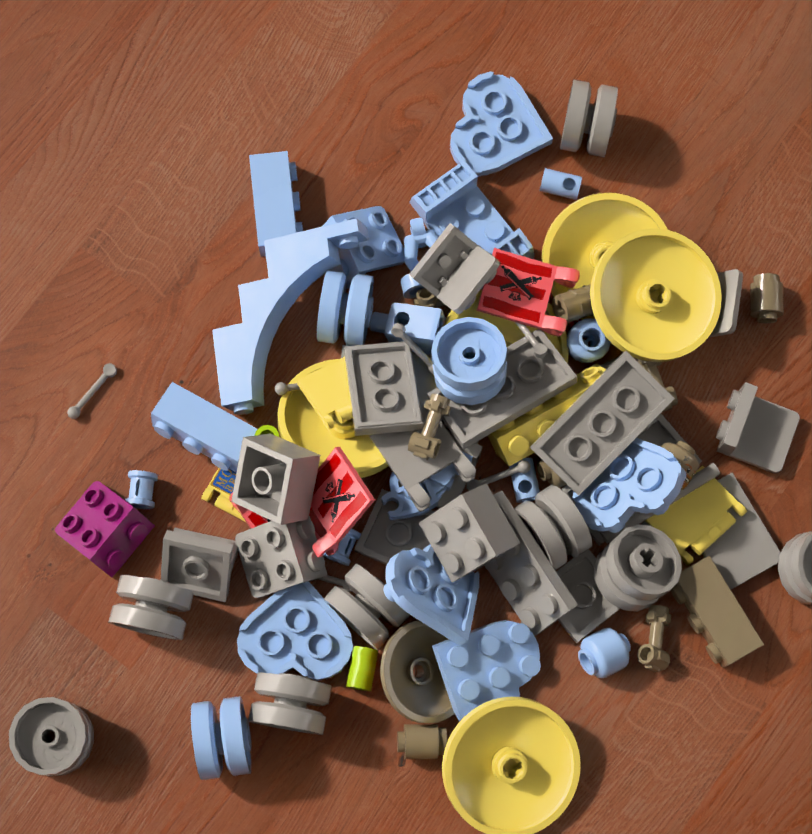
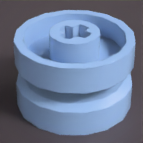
M334 270L326 271L318 312V342L334 344L339 338L342 324H345L344 341L346 345L356 346L365 344L374 303V297H372L373 276L356 274L352 279L349 293H346L347 277L345 273Z
M465 317L455 319L440 329L434 337L431 354L435 383L441 393L455 403L466 405L484 403L496 396L504 386L507 375V346L504 336L498 328L484 319Z
M241 696L223 699L220 705V722L218 721L216 709L210 701L192 703V740L200 779L220 778L223 771V755L225 756L227 769L233 776L250 774L251 735Z

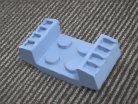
M462 161L425 187L409 201L423 219L427 229L434 230L438 237L451 223L491 255L493 249L497 248L534 259V249L528 238L520 228L515 232L510 228L477 187L478 176L465 161Z

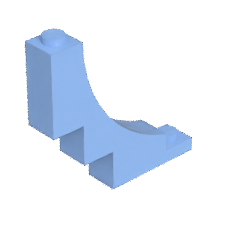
M357 218L264 240L269 278L238 285L243 323L212 330L221 406L233 411L236 415L249 414L254 412L253 408L264 406L265 367L277 329L297 298L313 282L324 275L327 270L340 265L338 247L341 249H351L357 247L359 242L369 240L367 227Z

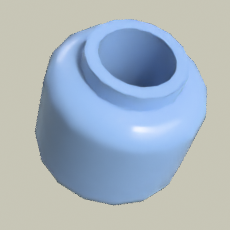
M594 318L578 321L567 333L569 355L582 363H592L602 358L608 352L611 342L603 334Z
M603 628L583 639L578 652V658L581 666L589 675L607 678L628 665L631 646L624 634H618L612 628Z

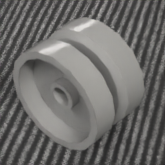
M573 79L560 149L576 152L581 146L583 133L588 134L586 145L588 154L605 157L609 137H612L617 108L615 107L618 87L602 84L597 90L595 102L589 103L592 90L590 82Z
M550 485L537 493L535 503L526 500L514 508L554 570L566 564L567 555L576 558L592 547V537L584 518L573 501L557 486Z
M640 524L625 528L597 555L593 566L594 580L600 593L612 605L622 610L636 612L649 608L660 597L669 592L678 583L682 571L681 556L674 542L664 532L653 526Z
M812 531L798 534L790 539L782 549L778 562L781 584L788 594L799 602L812 605Z
M355 564L345 575V580L356 596L354 597L342 587L335 586L325 596L324 601L373 648L379 650L390 636L387 628L378 619L382 618L392 627L399 628L409 618L410 614L404 611L396 602L387 599L384 594L385 584L381 580L370 574L362 566Z
M121 575L116 593L122 599L136 604L119 603L113 605L108 623L143 634L182 640L186 622L181 617L167 613V611L186 612L190 610L194 593L158 579Z
M257 673L254 690L261 696L273 698L274 703L262 701L252 703L248 721L285 730L323 735L326 717L321 712L306 709V706H325L329 704L332 686L298 675Z
M55 697L38 698L24 705L15 715L9 730V747L15 760L27 771L44 776L67 775L80 768L89 757L94 744V728L88 715L76 704ZM50 731L55 732L56 735L53 742L48 737Z

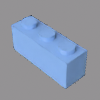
M288 151L249 155L257 239L261 257L266 256L264 240L303 231L302 222H296L295 211H301L299 192H293L292 181H298L296 162H289Z
M174 382L170 384L151 412L152 426L159 435L167 439L173 437L182 442L184 448L196 455L202 453L211 458L212 463L218 468L225 471L231 469L236 473L243 437L254 436L258 430Z

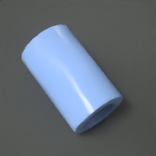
M545 168L540 191L577 200L582 177Z
M533 458L520 460L529 462V472L524 474L518 472L511 475L517 503H523L526 500L534 501L535 496L540 492ZM520 461L509 466V468L516 467Z

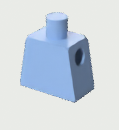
M392 303L389 314L373 313L370 330L385 333L389 343L403 342L402 338L395 337L391 333L394 324H402L406 328L405 333L425 354L432 355L431 350L434 337L442 328L446 317L440 308Z

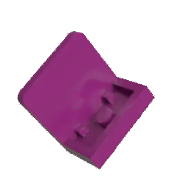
M95 481L56 526L55 532L113 578L155 525L104 484Z

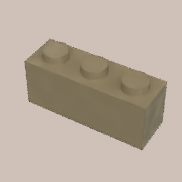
M710 556L681 572L678 583L670 591L677 603L680 605L684 603L689 611L688 621L697 634H703L708 643L705 646L706 651L715 664L720 662L724 668L764 645Z

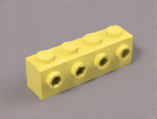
M599 364L585 369L576 375V384L489 434L488 437L495 453L508 466L533 454L534 451L530 446L606 369Z

